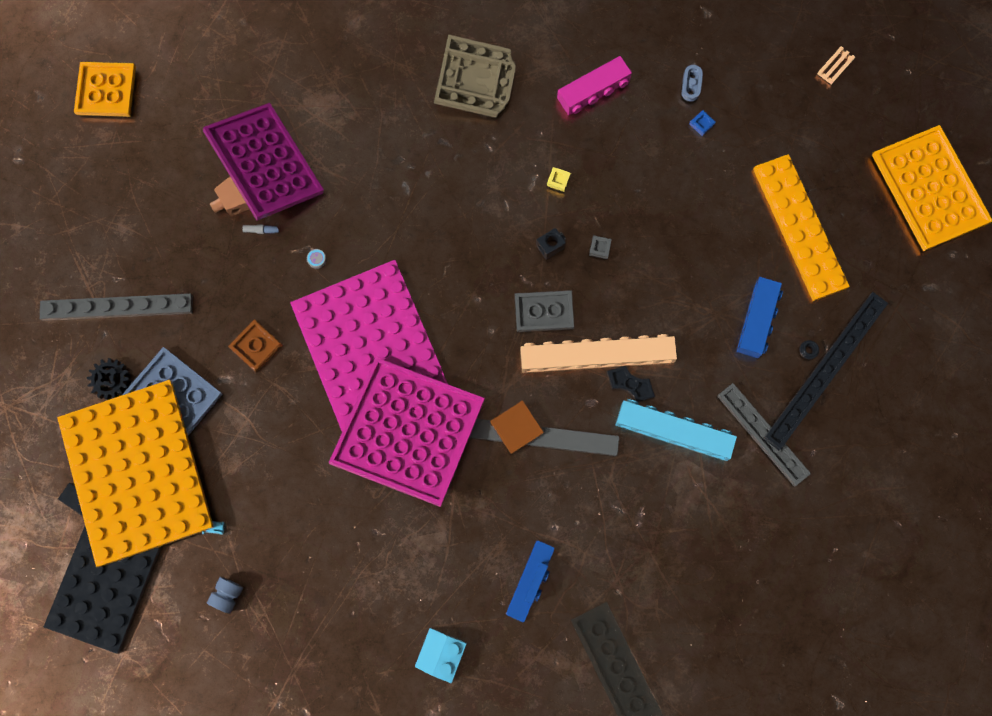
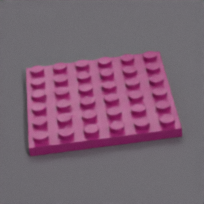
M376 358L330 458L329 464L441 507L485 398Z

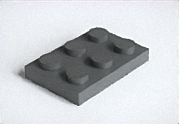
M572 290L515 294L517 332L574 329Z

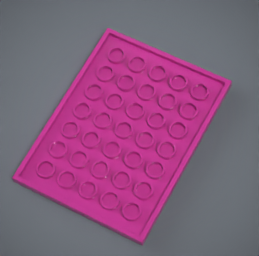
M395 260L290 302L342 432L376 358L448 384Z

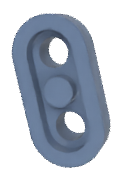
M697 65L688 66L683 75L681 93L682 97L687 101H695L701 92L703 72Z

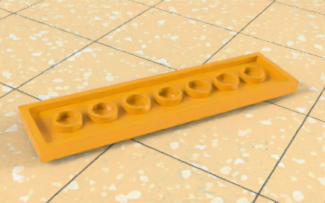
M789 154L755 166L753 168L812 301L848 289L850 286Z

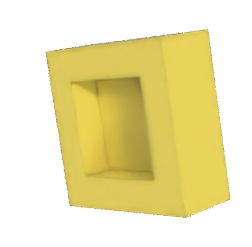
M553 167L547 186L564 192L571 173Z

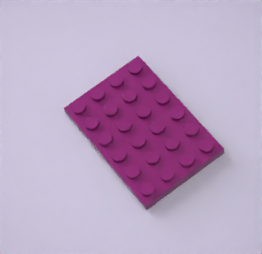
M270 103L203 127L204 134L257 221L323 194L324 189Z

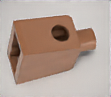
M228 177L214 189L219 198L211 202L210 206L215 213L225 208L228 214L233 216L249 210L248 205L231 177Z

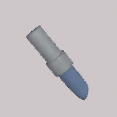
M260 224L243 225V232L257 234L279 232L276 226Z

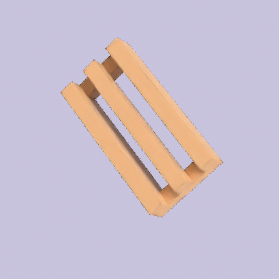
M842 46L817 73L831 85L855 58L854 55H849L850 52H845ZM840 54L841 58L826 74L823 73ZM844 59H847V62L831 79L829 76Z

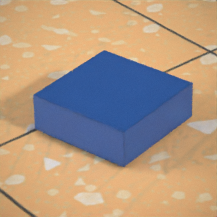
M702 110L689 124L703 136L716 122Z

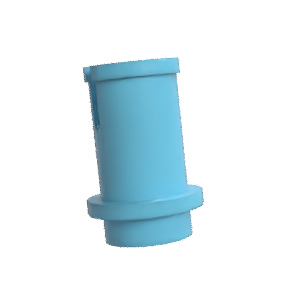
M212 521L214 528L202 532V534L216 533L223 535L225 522Z

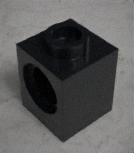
M556 228L536 239V246L546 260L565 249L566 238ZM554 240L557 242V245L550 246L547 242Z

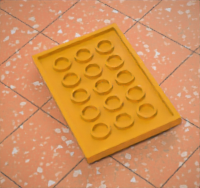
M940 125L882 148L872 154L923 252L992 222L991 216Z

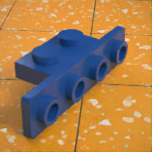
M536 541L506 612L507 616L521 622L525 621L533 601H538L542 590L539 589L541 582H546L550 573L547 567L554 552V547Z

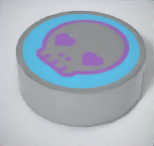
M313 249L307 255V262L312 268L319 269L325 265L326 256L322 250Z

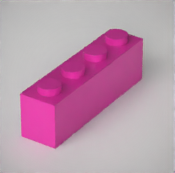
M621 56L559 89L557 99L568 115L578 113L584 106L592 105L602 96H609L615 89L628 85L632 72Z

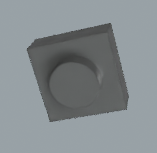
M593 236L589 255L608 259L612 239Z

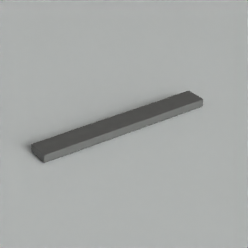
M476 420L469 438L502 442L491 425V420ZM541 427L544 434L527 444L529 446L617 456L619 436Z

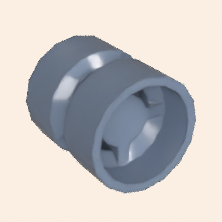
M219 577L215 587L217 592L211 593L207 604L231 614L236 604L233 599L240 596L243 587L229 579Z

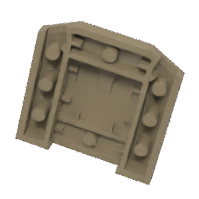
M448 35L434 104L497 117L508 104L516 68L511 57V50Z

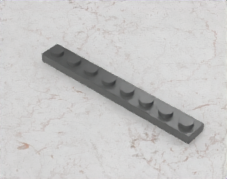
M171 294L40 301L39 319L49 321L193 314V295Z

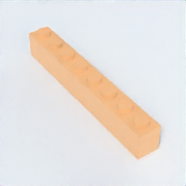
M668 334L658 335L657 338H650L648 335L639 336L638 339H631V337H621L619 340L603 338L596 342H593L592 339H585L580 343H574L572 340L563 341L562 344H555V342H544L543 345L526 343L520 348L522 373L674 363L677 359L675 337H669Z

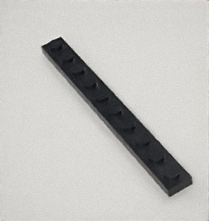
M874 292L867 297L763 437L765 441L778 451L782 449L888 305L885 300Z

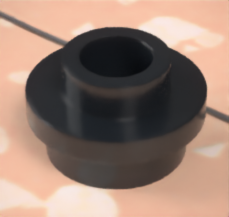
M807 340L800 345L799 351L803 358L810 360L819 354V346L814 341ZM809 347L812 353H807L806 348Z

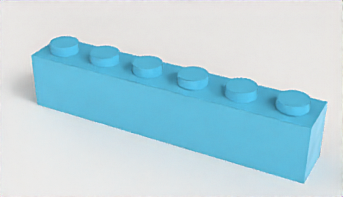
M628 399L622 402L615 426L724 461L731 459L737 436L732 435L731 431L725 429L718 431L713 429L712 425L702 423V425L694 423L695 420L683 417L681 419L672 412L665 411L662 413L653 406H640L634 400Z

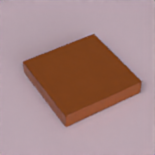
M254 319L228 347L257 372L283 345Z
M523 400L490 421L510 454L515 453L544 434Z

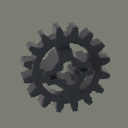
M108 358L107 362L101 359V365L95 363V370H89L92 376L87 377V380L91 381L87 386L92 389V394L97 395L100 399L110 400L111 396L116 398L118 397L117 394L122 395L124 388L128 389L126 383L131 382V379L127 378V376L131 373L125 370L127 368L126 365L121 364L117 359L114 361L111 358Z

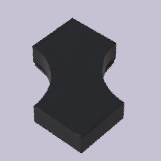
M626 366L607 370L612 390H624L637 402L655 398L650 379H640L633 376Z

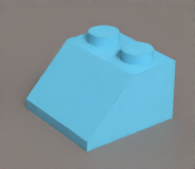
M430 628L415 667L434 677L452 683L467 642Z

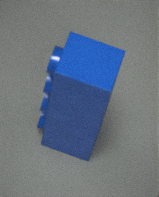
M763 277L758 278L754 286L736 352L759 358L762 354L766 353L768 348L766 339L773 330L771 321L772 318L775 319L778 312L776 303L780 301L783 290H780L782 283Z

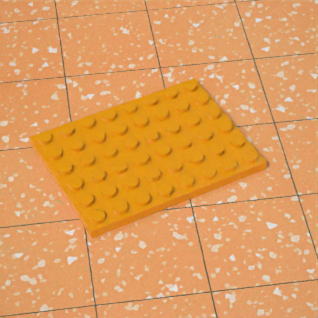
M171 380L57 417L96 567H102L214 528Z

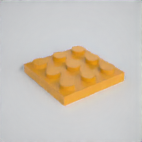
M80 62L74 113L76 115L130 117L136 72L135 64Z

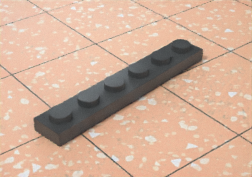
M733 383L717 396L794 487L811 474L786 444L778 451L763 439L771 428L770 425Z

